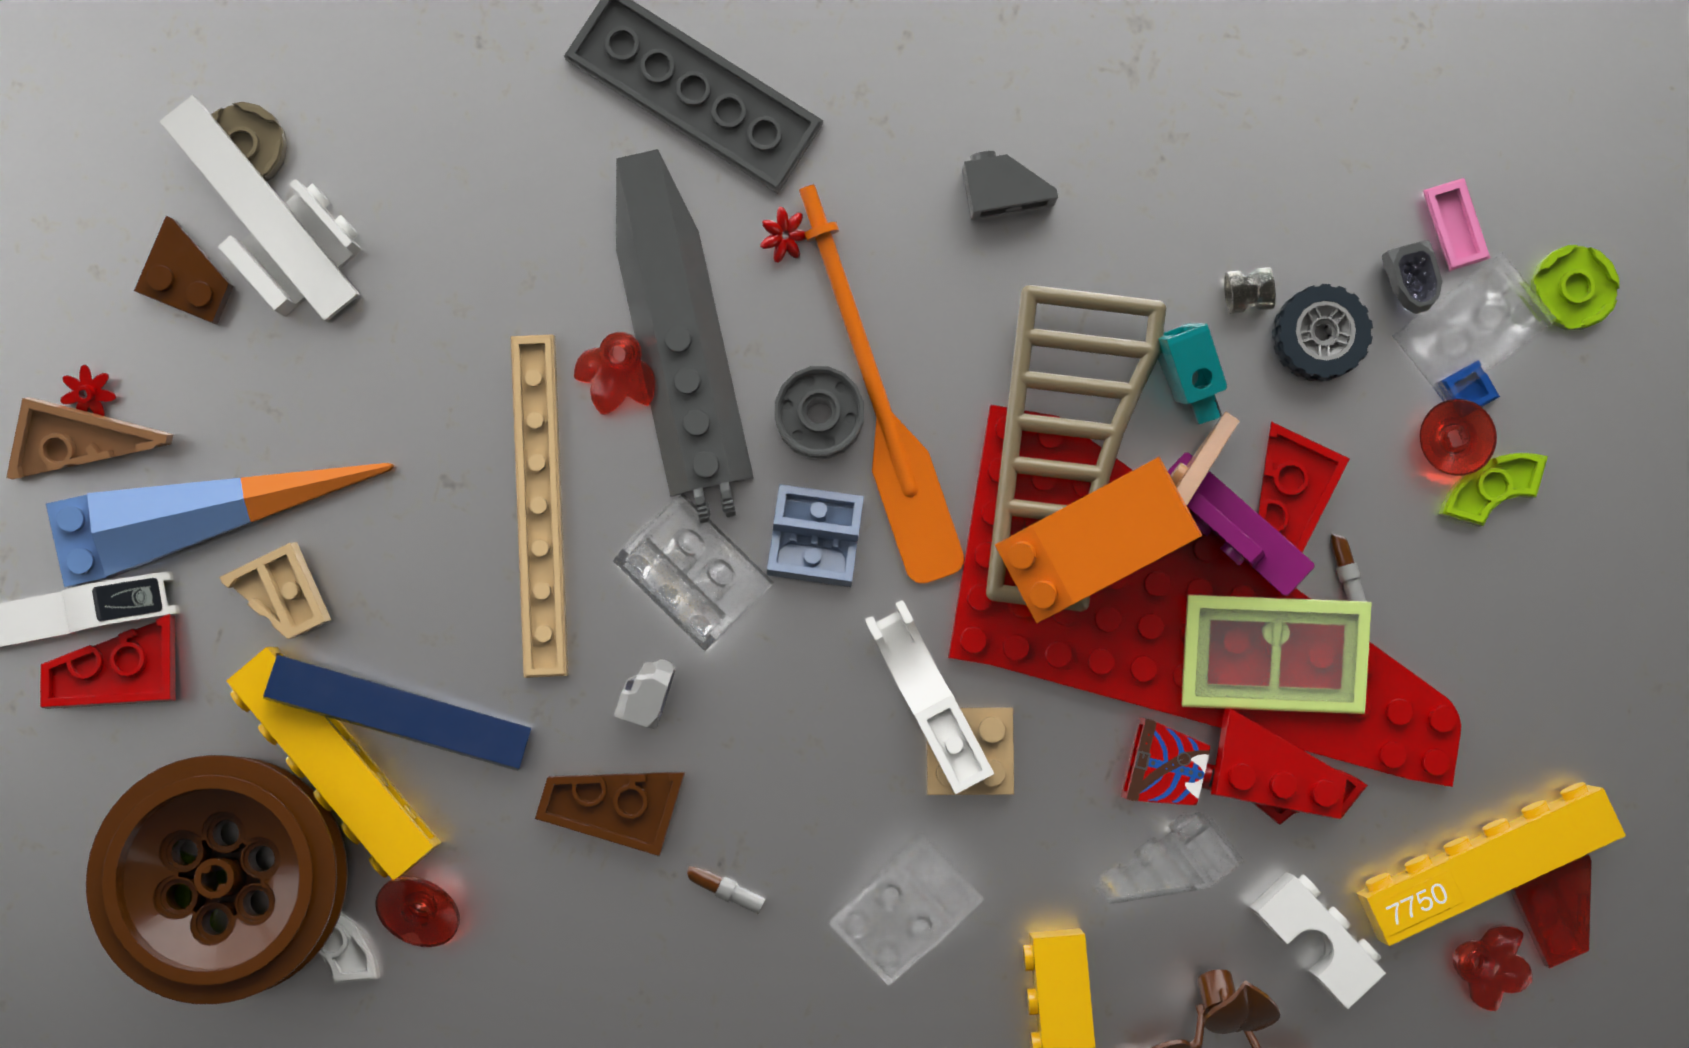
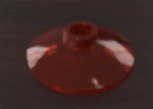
M411 876L398 877L385 883L377 894L375 908L379 920L391 934L406 943L420 947H436L450 941L458 930L460 914L456 903L446 891L428 880Z

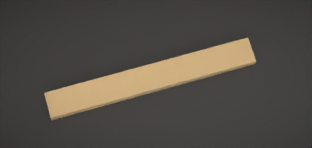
M553 334L511 336L524 678L569 676L555 336Z

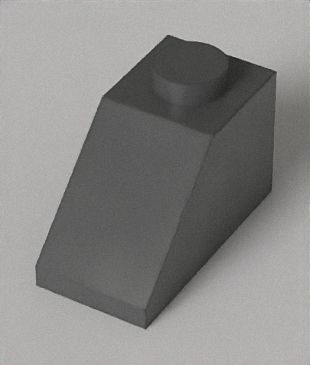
M983 151L971 155V160L964 162L962 174L971 220L1051 207L1055 205L1058 199L1055 187L1007 154L996 156L995 151Z

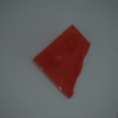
M1589 854L1510 890L1544 966L1552 968L1589 951L1592 864Z

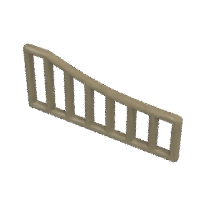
M1027 285L1021 290L986 596L991 601L1026 605L1017 586L1004 585L1006 566L995 547V544L1010 537L1012 516L1042 520L1068 506L1014 499L1017 473L1091 482L1089 494L1109 484L1123 435L1162 351L1158 340L1163 337L1166 305L1162 301ZM1037 303L1148 316L1145 342L1034 329ZM1032 346L1140 358L1129 383L1029 371ZM1027 388L1121 399L1110 424L1024 414ZM1022 431L1104 440L1096 465L1019 456ZM1090 596L1064 610L1085 611L1089 607Z

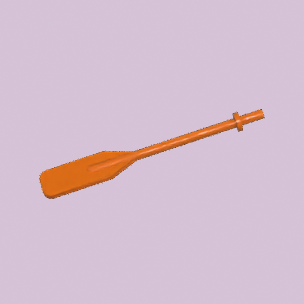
M815 185L799 189L811 225V229L805 232L807 242H817L876 415L872 473L906 572L917 583H928L952 575L962 567L964 554L929 451L892 412L832 236L839 232L837 222H827Z

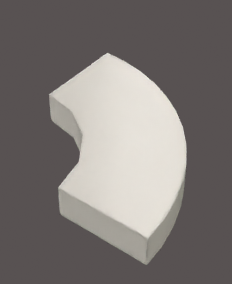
M341 913L333 933L318 953L330 967L334 984L378 979L380 977L379 966L371 944L359 927Z

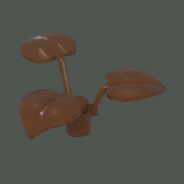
M1223 969L1211 970L1203 973L1197 979L1202 1003L1195 1006L1197 1024L1194 1039L1191 1042L1185 1039L1171 1040L1152 1047L1201 1048L1204 1028L1217 1034H1228L1243 1030L1251 1047L1261 1048L1253 1031L1265 1029L1276 1023L1280 1018V1011L1272 998L1245 980L1236 991L1230 971Z

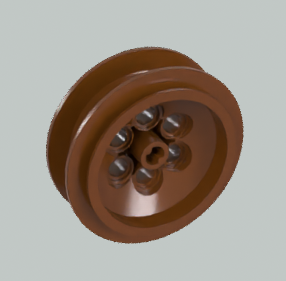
M228 755L197 756L173 762L153 771L127 790L110 809L95 836L90 851L86 873L87 905L95 933L111 960L134 982L155 994L178 1002L191 1004L229 1003L258 994L288 980L313 960L324 947L334 931L345 902L348 883L347 854L342 834L332 812L327 811L314 797V790L302 779L286 769L258 759ZM228 821L234 822L239 829L238 839L232 845H227L221 838L222 826ZM186 840L193 841L198 849V855L191 864L186 863L180 855V848ZM263 846L269 847L275 857L272 867L267 871L261 869L256 863V853ZM225 870L227 882L218 884L216 874L219 871ZM181 884L188 886L192 892V901L186 908L179 906L175 901V891ZM257 890L263 891L269 899V907L264 914L256 913L250 904L251 897ZM216 909L222 910L228 918V925L223 933L214 931L210 925L211 914Z

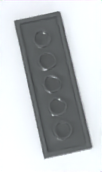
M600 0L564 55L565 60L777 194H779L823 125V120L633 0Z

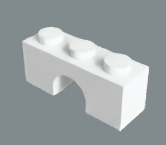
M1286 871L1249 907L1287 945L1303 931L1318 930L1324 940V951L1318 962L1308 971L1338 1003L1349 1009L1386 974L1377 964L1381 956L1365 939L1362 938L1358 943L1346 931L1351 927L1349 921L1335 907L1332 906L1327 910L1316 899L1321 892L1304 874L1297 878Z

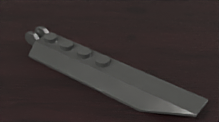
M658 149L616 158V252L670 497L693 491L700 523L710 522L711 512L705 498L704 489L720 486L723 512L726 513L727 517L736 516L730 483L753 479L754 477L699 231Z

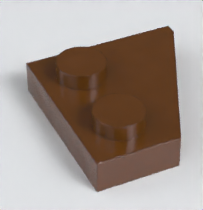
M166 216L134 291L217 325L234 286L211 263L210 258L191 240L182 229V226L173 218Z

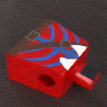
M1140 717L1121 797L1131 801L1197 805L1201 788L1210 791L1212 788L1215 765L1207 763L1210 745L1156 721Z

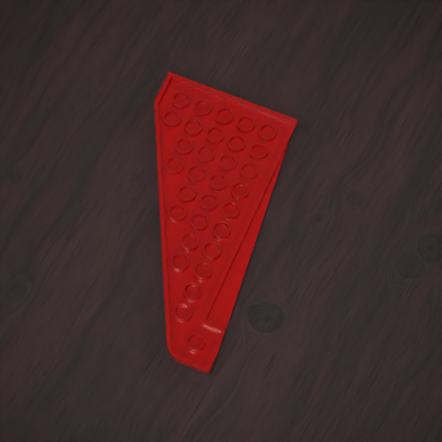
M990 405L948 658L1000 667L1221 728L1224 709L1182 707L1181 705L1187 595L1310 598L1297 588L1289 596H1284L1246 561L1240 566L1237 565L1220 549L1224 542L1211 532L1207 537L1202 534L1201 537L1090 595L1089 607L1085 611L1063 609L1036 623L1027 605L991 601L986 596L1007 407ZM1024 410V414L1061 418L1056 415ZM1022 431L1019 456L1096 465L1102 447L1087 438ZM1116 458L1109 483L1133 470ZM1017 473L1014 499L1069 505L1089 494L1091 482ZM1012 516L1010 536L1040 521V519ZM1006 567L1004 585L1016 586ZM1210 620L1207 684L1269 686L1271 644L1262 636V627L1265 622ZM1286 623L1289 628V637L1286 642L1281 644L1279 686L1341 689L1344 625ZM1370 641L1365 714L1232 709L1303 751L1409 780L1453 787L1461 736V720L1455 706L1446 696Z

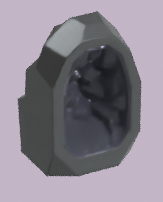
M1430 241L1417 242L1385 252L1382 255L1383 266L1387 272L1393 294L1397 296L1402 306L1413 314L1428 311L1439 298L1443 282Z

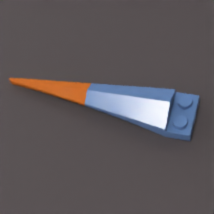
M381 463L87 493V495L46 503L64 587L71 588L116 577L241 526L391 471L394 465Z

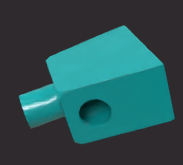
M1187 323L1164 332L1163 337L1158 339L1162 350L1158 361L1175 402L1191 404L1198 424L1221 417L1222 413L1215 394L1226 390L1227 383L1208 324ZM1197 371L1198 379L1193 385L1192 376Z

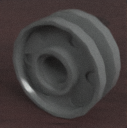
M810 366L795 372L782 384L775 400V422L782 440L795 453L809 459H830L844 453L857 441L863 427L864 401L857 385L845 373L829 366ZM816 403L826 404L832 411L831 417L824 423L812 422L807 415L812 405Z

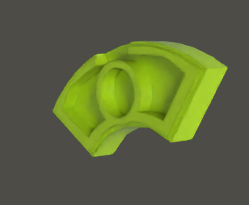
M1513 453L1492 458L1478 464L1460 477L1452 486L1441 505L1438 515L1478 527L1484 526L1491 511L1504 500L1514 497H1537L1548 456L1533 453Z

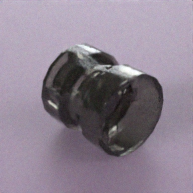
M1270 267L1256 268L1252 273H1248L1247 277L1240 270L1227 271L1225 273L1224 294L1228 312L1230 314L1243 313L1248 308V305L1251 308L1256 307L1259 311L1274 309L1276 288L1273 272Z

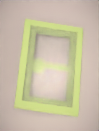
M1187 595L1182 707L1365 714L1372 603L1367 601Z

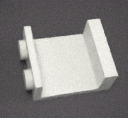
M294 179L290 185L297 193L284 204L340 270L362 250L353 240L358 233L342 215L336 219L331 216L325 209L330 204V201L313 183L307 188L297 179ZM252 233L247 235L241 242L230 235L218 246L274 311L286 317L306 299Z

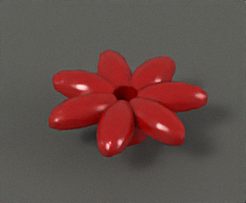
M779 207L776 216L777 223L771 220L762 221V226L770 235L760 244V247L763 249L775 247L774 261L777 263L782 261L786 251L793 258H799L800 251L796 242L807 240L805 236L806 231L797 229L802 222L803 214L796 213L788 219L786 209Z
M87 365L80 367L79 379L69 375L62 378L66 386L73 391L62 396L60 402L63 404L77 403L76 409L88 412L90 408L94 414L105 416L104 407L100 401H114L117 398L113 392L101 389L107 383L109 374H99L92 380V374Z

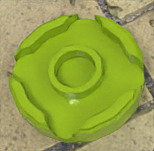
M1567 245L1549 253L1536 266L1531 280V298L1538 313L1550 324L1564 330H1583L1602 322L1614 310L1617 302V289L1620 288L1619 276L1613 263L1601 251L1592 247Z

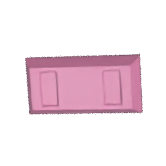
M1462 178L1423 190L1448 270L1452 271L1490 259L1465 179Z

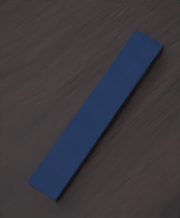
M280 655L276 656L263 695V699L516 771L520 769L531 727Z

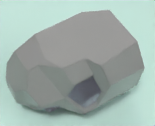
M660 659L657 662L644 663L638 675L627 678L614 716L647 728L656 729L676 669L673 663L664 659Z

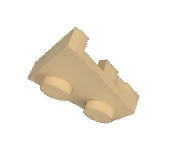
M297 542L288 543L219 577L222 584L227 588L233 587L249 601L247 604L259 615L267 617L271 621L272 626L287 639L296 638L331 621Z

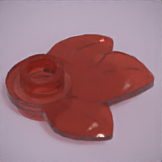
M627 332L611 333L603 339L600 347L584 351L577 359L574 378L581 382L591 383V400L602 415L617 409L627 396L646 406L650 405L654 398V371L641 359V346L638 340ZM615 346H620L624 349L625 358L623 361H618L614 358L613 349Z
M1511 926L1491 927L1480 940H1469L1462 943L1453 954V966L1460 978L1468 982L1470 998L1483 1009L1497 1011L1501 1005L1503 992H1522L1533 981L1531 967L1524 958L1516 955L1524 935L1518 928ZM1479 957L1478 966L1475 968V961Z

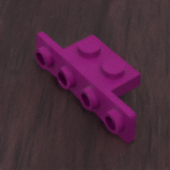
M1185 452L1168 470L1169 475L1172 474L1180 463L1187 465L1193 456ZM1208 471L1187 505L1200 532L1206 537L1213 532L1224 542L1220 549L1239 566L1246 561L1281 594L1289 596L1314 569V563L1214 474Z

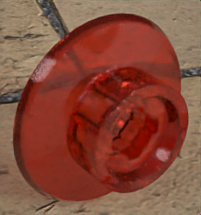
M1451 399L1439 403L1427 413L1420 428V445L1424 456L1433 467L1449 475L1464 476L1480 470L1489 462L1496 448L1497 433L1492 418L1481 406L1469 400ZM1453 430L1459 431L1458 434L1462 440V444L1456 447L1452 446L1450 437H1448V433Z

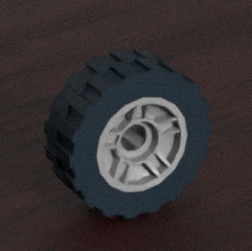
M1322 284L1319 287H1315L1313 285L1298 292L1285 302L1281 307L1282 310L1276 315L1274 320L1275 328L1272 330V338H1274L1275 345L1273 347L1275 353H1278L1281 358L1280 362L1284 367L1287 366L1292 370L1291 373L1295 376H1302L1306 380L1313 382L1315 380H1322V382L1330 381L1350 372L1366 357L1368 353L1367 348L1372 344L1373 336H1371V329L1373 324L1372 320H1369L1367 307L1361 304L1360 298L1357 295L1347 292L1346 288L1341 286L1332 287L1331 284ZM1322 324L1325 325L1324 330L1327 336L1330 337L1325 341L1318 339L1315 335V329Z

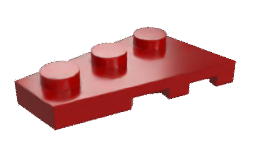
M1271 421L1258 514L1303 553L1350 458Z
M172 614L155 619L156 622L138 629L132 628L119 633L117 637L94 646L89 645L42 663L40 707L54 709L176 701L175 616Z
M1231 708L1224 709L1211 795L1332 819H1341L1347 781L1345 774Z

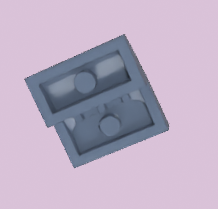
M779 484L767 576L851 587L864 496Z

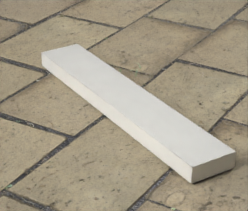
M192 94L159 121L324 321L328 322L360 295L197 97Z

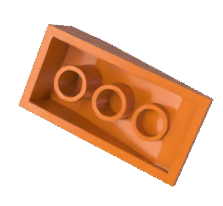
M1159 456L995 544V547L1033 618L1038 623L1201 537L1202 533Z

